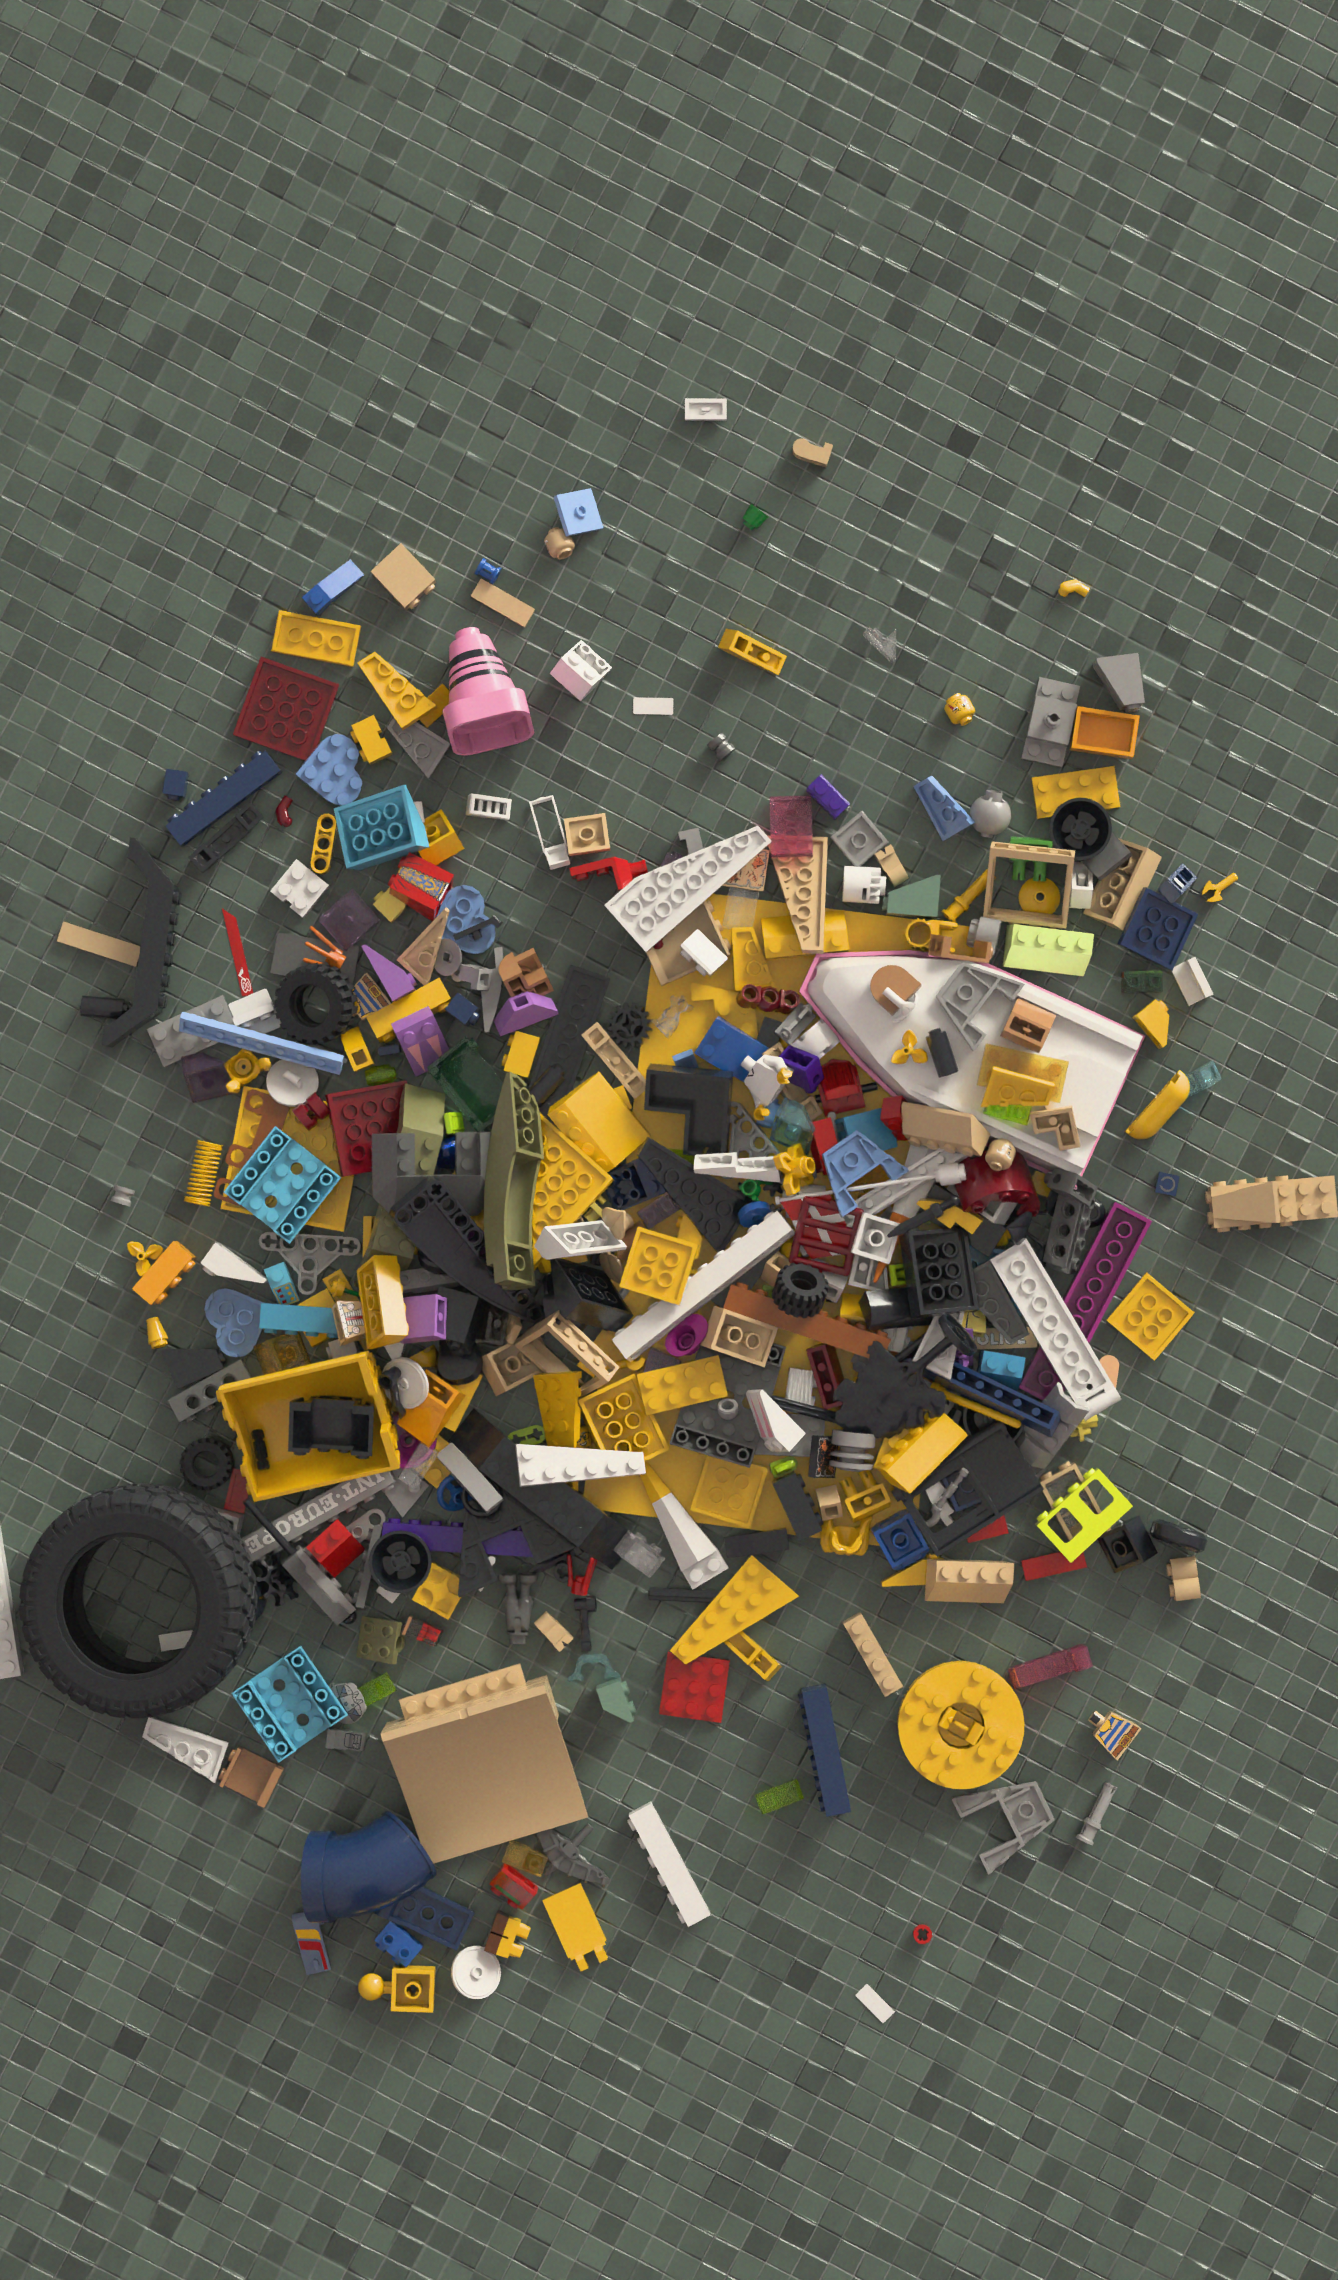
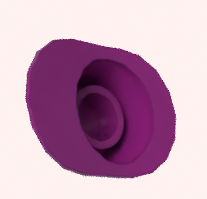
M692 1314L686 1317L668 1333L665 1339L666 1350L676 1357L696 1353L708 1332L706 1319L699 1314Z

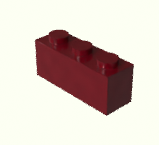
M821 1343L806 1349L823 1408L829 1409L841 1406L843 1402L833 1401L834 1391L844 1380L835 1347Z

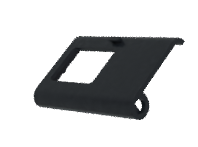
M995 1420L963 1440L910 1494L892 1485L894 1490L891 1492L897 1502L902 1500L938 1557L1035 1496L1044 1488L1003 1423ZM962 1468L967 1469L969 1473L966 1477L980 1497L981 1505L939 1532L933 1533L913 1503L914 1497Z

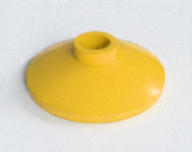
M1039 877L1038 881H1033V878L1027 880L1019 891L1018 899L1022 910L1053 914L1060 903V892L1056 884L1046 878V881H1041V877ZM1038 893L1044 895L1042 901L1037 900L1036 895Z

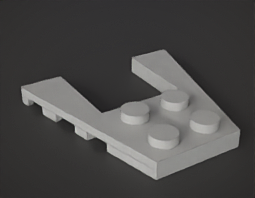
M1036 1781L952 1798L960 1818L999 1800L1016 1835L1015 1838L979 1854L988 1875L1055 1820Z

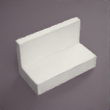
M1196 957L1173 968L1172 973L1188 1006L1213 995Z

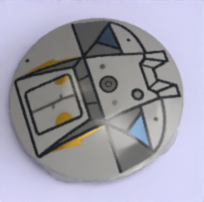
M340 1683L331 1688L348 1714L339 1722L351 1724L358 1721L363 1713L366 1712L367 1706L357 1686L354 1683Z

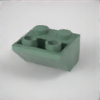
M621 1677L597 1685L596 1691L603 1710L628 1722H633L636 1709L633 1700L629 1701L627 1695H630V1691L626 1681L622 1682Z

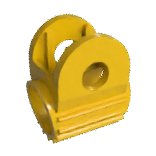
M917 918L915 921L912 920L910 924L908 923L904 936L907 938V943L913 949L915 948L917 951L922 950L923 952L925 950L929 951L931 935L924 944L918 945L912 942L911 934L916 927L927 926L930 928L931 934L941 935L942 930L954 931L958 927V923L940 920L926 921L925 919L920 920ZM951 947L950 953H955V948Z

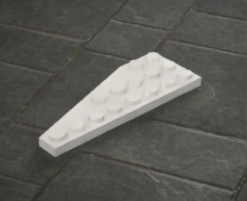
M759 826L753 827L634 878L604 906L640 947L647 952L772 841Z

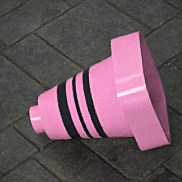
M475 627L459 630L455 634L456 640L449 646V704L443 709V716L453 752L457 755H474L528 740L533 736L534 729L525 692L522 689L515 688L489 636L480 634L479 629Z

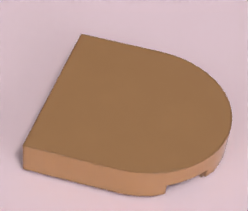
M887 965L874 973L870 989L875 1001L893 1016L900 1008L883 995V991L888 987L903 1001L907 1002L922 987V984L904 968L897 965Z

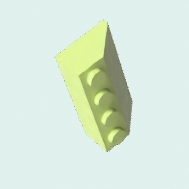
M1017 924L1007 925L1003 967L1084 976L1092 956L1094 934Z

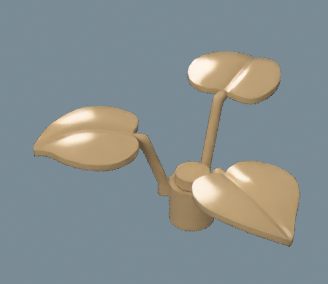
M610 1207L602 1209V1219L605 1225L609 1227V1230L616 1239H623L625 1232L634 1226L632 1217L624 1210H616ZM582 1216L577 1220L576 1223L584 1222ZM611 1252L601 1253L600 1263L602 1269L609 1278L620 1284L624 1272L620 1260Z

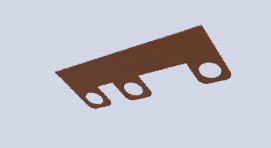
M254 1089L248 1092L244 1103L246 1110L262 1115L252 1147L249 1149L232 1144L225 1158L227 1164L240 1169L243 1168L275 1126L282 1130L290 1108L289 1106L279 1104L269 1094ZM253 1095H259L263 1099V1104L260 1108L251 1107L249 1101ZM239 1149L244 1153V1159L241 1162L235 1163L231 1160L233 1150ZM220 1178L214 1190V1197L243 1207L229 1196L224 1197L219 1193L220 1185L232 1182V1180Z

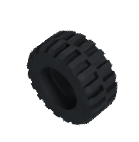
M312 963L290 971L286 974V978L280 981L279 986L281 988L276 989L275 996L278 997L274 1001V1007H277L278 1010L275 1015L282 1022L280 1024L283 1030L287 1029V1035L291 1038L297 1037V1042H307L308 1045L329 1042L341 1037V1034L349 1030L348 1025L354 1023L355 1017H353V1014L357 1013L358 1006H355V1001H358L357 994H353L352 990L355 989L353 983L349 984L347 982L349 977L345 973L339 974V968L335 966L330 967L326 963ZM312 984L321 988L329 1000V1014L322 1023L315 1022L309 1018L303 1008V993L307 986Z

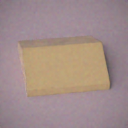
M605 813L564 819L569 856L610 851Z

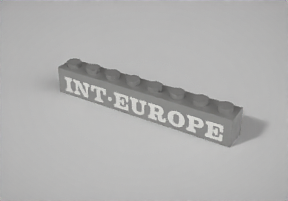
M392 1471L341 1482L276 1518L271 1523L288 1542L291 1540L293 1544L302 1539V1534L309 1530L310 1533H313L321 1528L320 1524L327 1520L328 1523H331L338 1519L340 1512L345 1510L346 1513H349L357 1508L356 1504L363 1500L366 1503L376 1497L374 1493L380 1490L383 1493L394 1487L392 1483L397 1479ZM263 1526L241 1538L251 1561H255L256 1564L266 1559V1554L272 1550L275 1554L283 1549Z

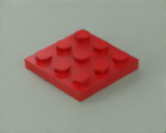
M668 1651L659 1714L721 1723L730 1660L699 1656L691 1662L684 1664L672 1652Z

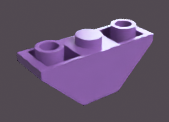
M527 991L508 998L493 1022L499 1035L503 1036L558 1015V1011L552 998Z

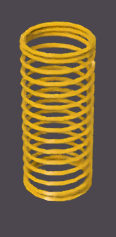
M197 1140V1144L203 1146H196V1148L205 1151L195 1150L196 1153L202 1155H194V1157L202 1160L193 1159V1162L203 1165L192 1164L193 1167L200 1169H191V1171L200 1174L190 1173V1175L201 1179L188 1178L191 1181L198 1182H188V1185L198 1188L187 1187L188 1190L195 1192L185 1193L196 1197L185 1196L184 1201L209 1207L210 1202L206 1201H211L207 1197H211L212 1194L206 1192H213V1190L206 1187L213 1188L214 1185L209 1183H215V1181L208 1178H216V1176L208 1173L216 1174L217 1171L211 1169H218V1167L211 1164H219V1162L210 1159L220 1160L219 1157L213 1155H221V1153L213 1150L222 1151L223 1145Z

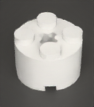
M821 1019L792 1043L791 1046L818 1056L820 1059L836 1046L840 1040L826 1022Z

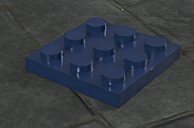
M1143 887L1117 944L1173 971L1198 913L1176 902L1170 903L1164 896L1147 887Z

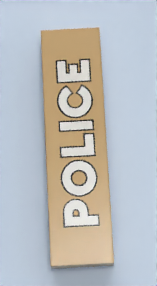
M1026 1327L1030 1333L1028 1336L1012 1344L996 1328H986L984 1338L973 1336L977 1349L1038 1348L1037 1340L1030 1327Z

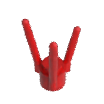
M567 1555V1586L571 1587V1593L581 1596L587 1595L598 1560L590 1558L585 1576L577 1575L573 1579L571 1555Z

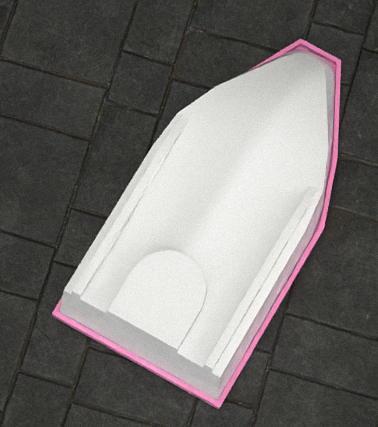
M912 950L823 953L815 955L799 993L813 1007L819 1018L823 1019L836 1034L840 1044L856 1064L890 1096L902 1095L908 1103L973 1114L991 1134L986 1147L989 1148L992 1141L1004 1138L1012 1142L1015 1150L1024 1156L1028 1166L1046 1174L1047 1172H1053L1054 1168L1057 1167L1080 1176L1083 1175L1145 1035L989 963L928 955L929 952ZM962 962L1025 984L1013 1001H1010L994 989L970 1022L987 1035L974 1052L936 998V995ZM887 965H897L904 968L922 984V987L915 993L918 995L917 1005L904 1020L893 1023L891 1020L901 1014V1009L892 1016L875 1001L870 989L874 973ZM914 995L907 1002H912ZM1017 998L1056 1015L1039 1054L1000 1036ZM940 1028L941 1031H946L959 1070L954 1074L940 1078L938 1077L925 1038L929 1036V1031ZM907 1030L912 1031L917 1038V1043L913 1049L922 1048L927 1053V1062L915 1063L911 1055H909L907 1062L904 1064H894L891 1062L894 1052L905 1047L902 1043V1037ZM993 1066L1054 1083L1055 1087L1049 1105H1008V1107L988 1105V1107H981ZM1072 1105L1081 1146L1079 1148L1059 1151L1055 1131L1034 1134L1030 1116L1031 1112Z

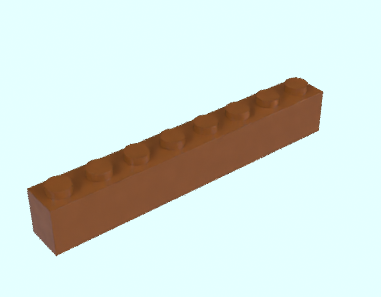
M738 1281L736 1285L731 1284L723 1307L729 1311L866 1358L870 1356V1354H867L868 1346H872L873 1341L882 1343L886 1350L891 1341V1338L887 1337V1332L876 1330V1332L868 1331L867 1326L856 1322V1325L847 1323L848 1319L840 1316H836L835 1319L828 1317V1312L820 1310L813 1317L807 1316V1318H796L793 1315H787L785 1311L778 1309V1305L774 1304V1299L768 1296L769 1292L758 1288L756 1292L749 1290V1285Z

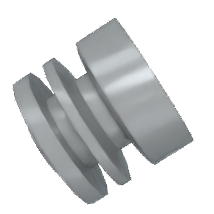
M833 1429L831 1443L840 1446V1450L831 1451L830 1455L838 1456L839 1460H830L829 1465L845 1471L861 1472L873 1470V1464L865 1463L864 1459H874L873 1455L865 1453V1449L875 1448L876 1438L874 1434L843 1432L840 1429Z

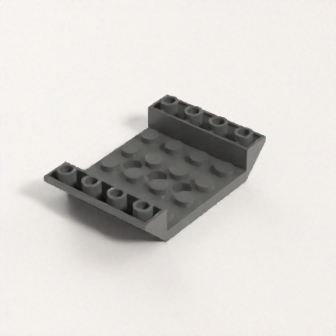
M773 1343L764 1368L700 1346L695 1360L719 1355L726 1389L734 1394V1400L738 1403V1414L731 1420L722 1419L717 1411V1405L722 1398L681 1407L669 1444L750 1468L760 1434L751 1408H744L742 1401L747 1397L746 1392L748 1390L762 1389L771 1398L786 1347ZM730 1405L729 1408H726L725 1410H730L733 1408V1406Z

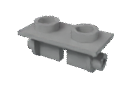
M800 1003L774 1032L791 1045L816 1017L812 1012L813 1007L808 1003L806 1005Z

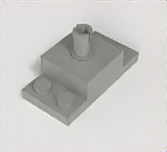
M1039 677L1021 759L1062 768L1072 731L1080 686Z

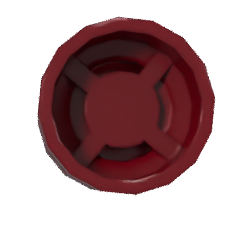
M316 1092L306 1099L305 1104L301 1103L292 1110L308 1131L318 1124V1119L323 1120L329 1115L327 1105ZM311 1109L314 1114L309 1116L307 1112Z

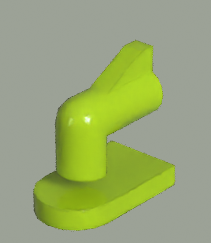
M792 1456L769 1464L774 1478L794 1471L798 1465L797 1460Z

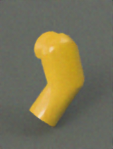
M1070 580L1060 584L1058 593L1063 597H1067L1069 593L1077 592L1085 597L1090 588L1077 580Z

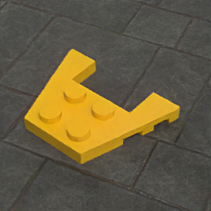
M690 982L692 1002L714 1000L715 1019L720 1016L749 1036L757 1039L756 1010L751 1007H740L736 1001L737 992ZM745 995L747 999H752L750 995ZM697 1055V1064L706 1061Z

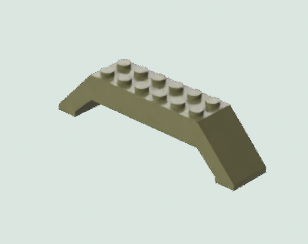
M404 1083L399 1103L400 1112L397 1133H415V1175H433L443 1139L445 1093ZM380 1204L376 1212L368 1248L358 1268L374 1255L397 1256L400 1271H406L413 1258L415 1245L390 1218L389 1213ZM356 1274L354 1286L359 1287L358 1277Z

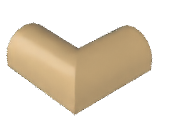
M1072 1105L1030 1113L1034 1134L1055 1131L1059 1151L1079 1148L1081 1146Z

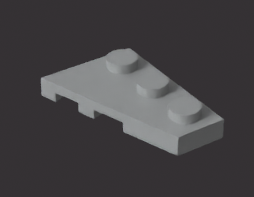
M393 717L387 727L425 776L430 779L451 743L417 722L402 730Z

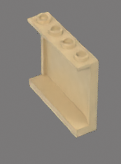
M705 900L681 921L674 930L664 936L662 940L664 945L661 949H654L652 947L646 952L661 986L696 971L697 964L693 960L688 962L680 954L682 951L680 945L697 929L726 957L730 955L729 950L732 948L728 939L722 938L720 931H723L720 921L718 919L714 920L711 914L714 912V908L710 900Z

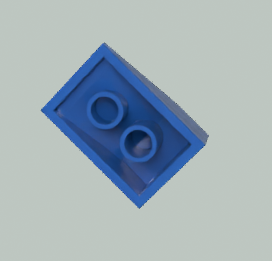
M718 1016L694 1053L723 1071H732L733 1077L744 1082L749 1072L741 1066L743 1060L749 1056L754 1061H757L763 1056L762 1053L769 1048Z

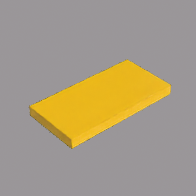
M279 610L271 652L354 667L361 626Z

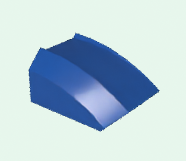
M907 1509L898 1511L883 1521L876 1523L871 1528L893 1570H903L924 1558L930 1550Z

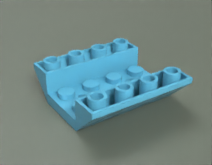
M275 1126L225 1189L224 1193L250 1211L290 1244L341 1177L293 1138ZM294 1163H300L303 1166L301 1174L295 1175L292 1173L291 1166ZM271 1195L277 1199V1204L273 1208L268 1207L265 1203L266 1198Z
M302 1646L291 1651L231 1693L278 1763L318 1734L348 1716ZM282 1679L285 1682V1689L281 1691L274 1688V1681ZM306 1714L309 1717L308 1724H299L297 1721L298 1715Z

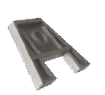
M962 962L936 995V998L974 1052L987 1034L970 1022L994 989L1010 1001H1013L1025 984Z

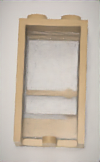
M1067 1461L1058 1466L1059 1470L1052 1474L1049 1471L1040 1476L1041 1480L1039 1482L1044 1488L1042 1492L1051 1509L1053 1508L1052 1503L1060 1496L1064 1498L1069 1494L1067 1490L1074 1483L1080 1484L1084 1480L1076 1463L1070 1464ZM1086 1486L1080 1491L1079 1497L1094 1514L1101 1513L1102 1511L1089 1487ZM1062 1508L1055 1514L1069 1541L1082 1530L1080 1522L1067 1508Z

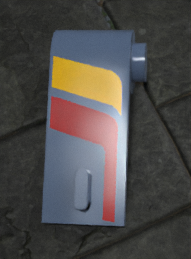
M304 1912L292 1914L293 1927L306 1974L310 1975L331 1970L321 1932V1925L324 1923L308 1922Z

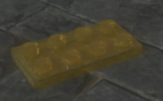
M985 1044L976 1085L987 1086L994 1066L1054 1083L1055 1087L1050 1101L1060 1103L1069 1061Z

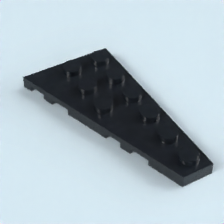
M647 1137L637 1153L639 1159L718 1253L725 1250L740 1225L738 1218L739 1210L753 1201L711 1175L694 1173L693 1164Z

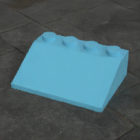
M401 785L334 808L346 869L362 870L408 855L409 852L414 853L429 848L425 826L406 785Z

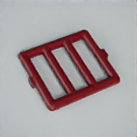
M805 1196L801 1204L789 1262L811 1265L812 1268L819 1269L820 1273L824 1271L849 1276L855 1255L851 1253V1249L864 1210L855 1208L848 1213L855 1216L853 1227L807 1217L809 1207L814 1206L839 1212L836 1201L833 1199L826 1201ZM805 1225L849 1235L848 1247L803 1237ZM800 1245L845 1255L844 1265L840 1267L798 1257Z

